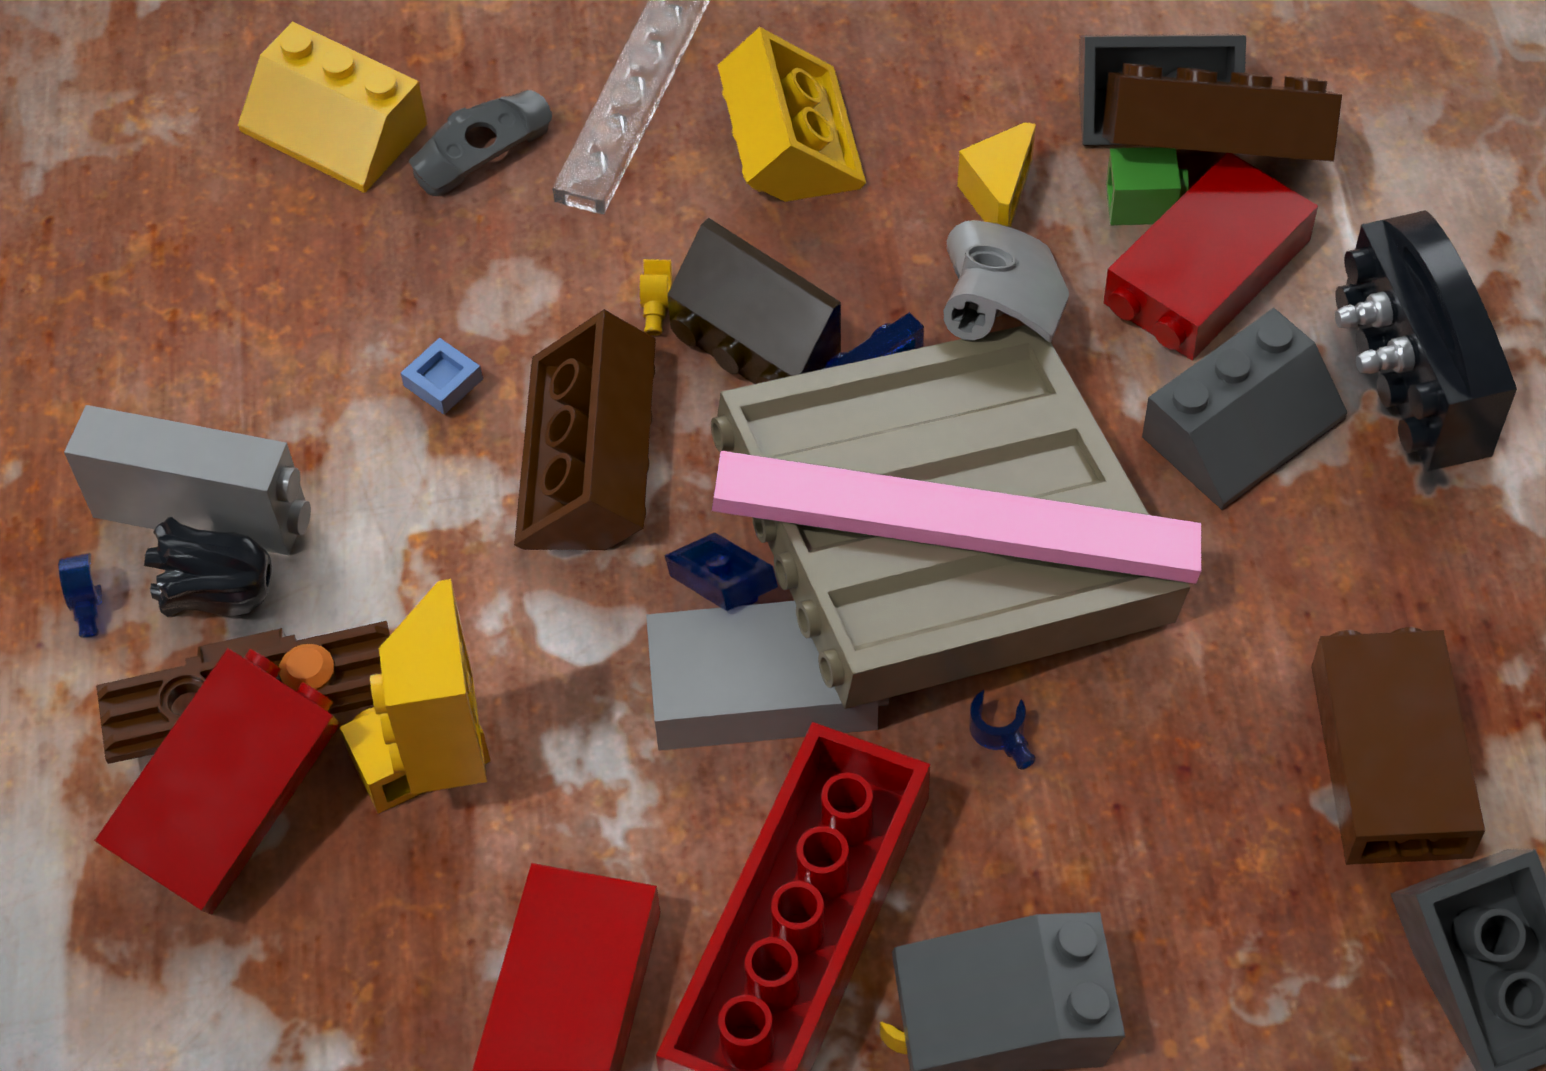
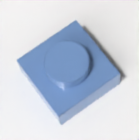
M441 338L437 339L401 372L404 387L443 415L483 380L480 365Z

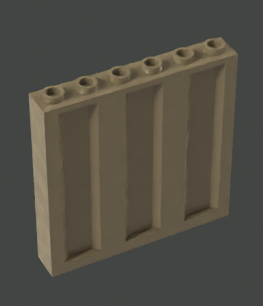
M1027 325L991 332L977 340L959 339L721 391L717 417L711 420L712 438L719 452L727 451L1149 515L1052 343L1047 342L1040 334ZM752 517L754 530L761 543L768 542L774 555V570L780 587L783 590L789 589L796 603V618L799 629L805 638H812L817 648L822 679L828 688L835 687L844 709L1175 623L1190 589L1187 582Z

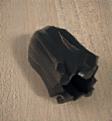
M168 517L164 522L155 527L153 533L158 539V546L147 549L144 566L165 570L164 573L156 576L157 583H151L150 587L152 598L158 601L160 612L165 616L169 617L183 610H198L218 615L236 616L250 613L262 604L269 592L272 564L266 549L252 538L235 532L198 530L181 524L173 517Z

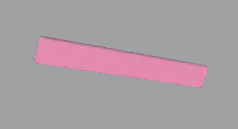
M727 451L720 452L712 511L1193 584L1197 583L1201 573V523Z

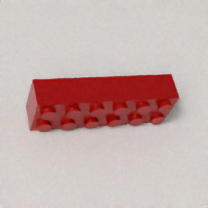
M811 723L656 1053L658 1071H811L928 802L931 764L821 724Z

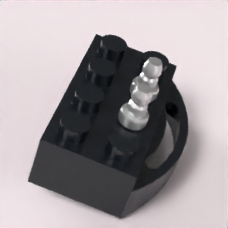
M1426 210L1361 224L1355 249L1347 251L1344 256V265L1348 277L1346 285L1338 286L1335 293L1338 308L1335 311L1337 326L1349 329L1358 325L1360 329L1356 333V346L1359 353L1356 356L1358 371L1367 374L1380 371L1381 374L1377 377L1379 398L1385 407H1397L1402 418L1398 423V434L1402 447L1407 453L1418 451L1427 472L1492 457L1517 387L1488 313L1459 254L1442 227Z

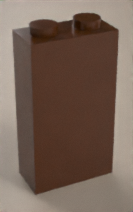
M1406 627L1391 633L1361 634L1354 630H1344L1333 633L1330 636H1320L1311 668L1346 865L1473 859L1485 833V826L1444 630L1422 631L1419 628Z

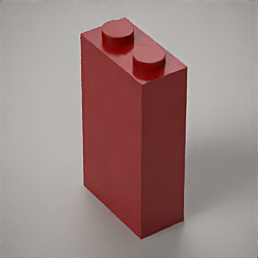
M1226 153L1108 268L1103 303L1110 307L1121 319L1131 321L1155 336L1157 341L1164 347L1176 350L1193 361L1310 242L1318 205L1234 154Z
M226 649L94 840L196 908L210 915L213 914L340 726L339 721L334 715L328 712L334 704L333 701L304 682L301 683L297 691L276 679L282 669L252 649H249L244 658L231 649Z
M531 863L472 1071H621L661 914L656 885Z

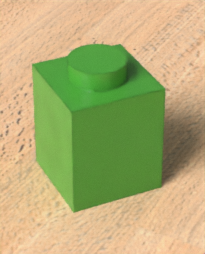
M1161 147L1110 148L1106 178L1110 226L1154 224L1189 190L1187 169H1178L1176 149Z

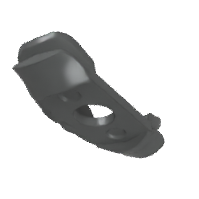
M525 90L511 96H503L478 104L469 109L465 107L455 111L447 118V122L437 130L431 139L409 159L416 181L431 196H442L463 183L466 175L524 140L531 142L546 134L549 122L552 119L548 103L537 92ZM483 126L493 130L497 138L487 148H475L469 145L465 139L468 131L472 128Z

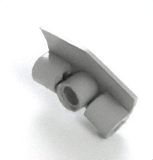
M972 220L956 225L946 240L947 252L959 279L943 311L947 329L963 340H977L990 332L996 317L1006 313L1036 331L1047 342H1052L1068 302L1069 290L1050 248L1037 238L1020 230L997 223Z

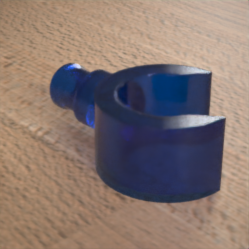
M91 553L61 558L58 562L62 592L67 607L70 611H73L74 621L78 622L79 636L81 638L97 636L99 634L96 619L99 617L97 605L102 604L101 585L94 586Z
M982 690L974 697L970 707L969 730L972 737L978 744L987 749L1004 750L1008 757L1014 759L1018 769L1024 770L1030 767L1035 762L1036 757L1028 749L1029 743L1023 735L1026 716L1023 700L1021 699L1018 704L1016 717L1012 723L1004 727H993L986 724L981 718L985 692Z

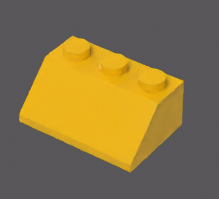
M292 21L260 54L238 127L240 132L366 193L426 127L427 119L419 81Z
M761 27L756 29L717 65L723 86L722 94L727 102L733 127L732 134L736 140L742 163V174L746 183L754 190L764 191L787 202L859 190L866 184L834 66Z
M451 579L441 580L430 589L379 647L382 674L370 675L373 705L376 715L380 714L385 745L389 744L393 772H405L411 794L487 782L473 672Z

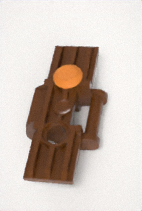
M382 621L302 640H296L295 634L286 636L283 629L280 628L199 646L197 656L186 658L185 666L96 685L105 759L108 764L153 755L180 717V715L174 714L171 711L174 701L183 694L197 693L227 648L243 658L249 649L266 657L282 669L276 679L297 691L301 683L304 682L333 701L334 704L328 711L331 714L373 705L370 675L382 674L379 647L390 636L387 621Z

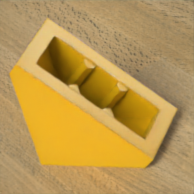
M1024 122L959 151L957 186L984 222L1011 227L1033 160L1036 124Z

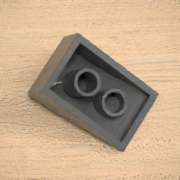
M1505 849L1390 893L1413 955L1475 1070L1527 1071L1545 1064L1546 874L1536 849Z
M1100 912L1037 914L897 946L892 951L910 1071H1035L1097 1068L1105 1065L1125 1037Z

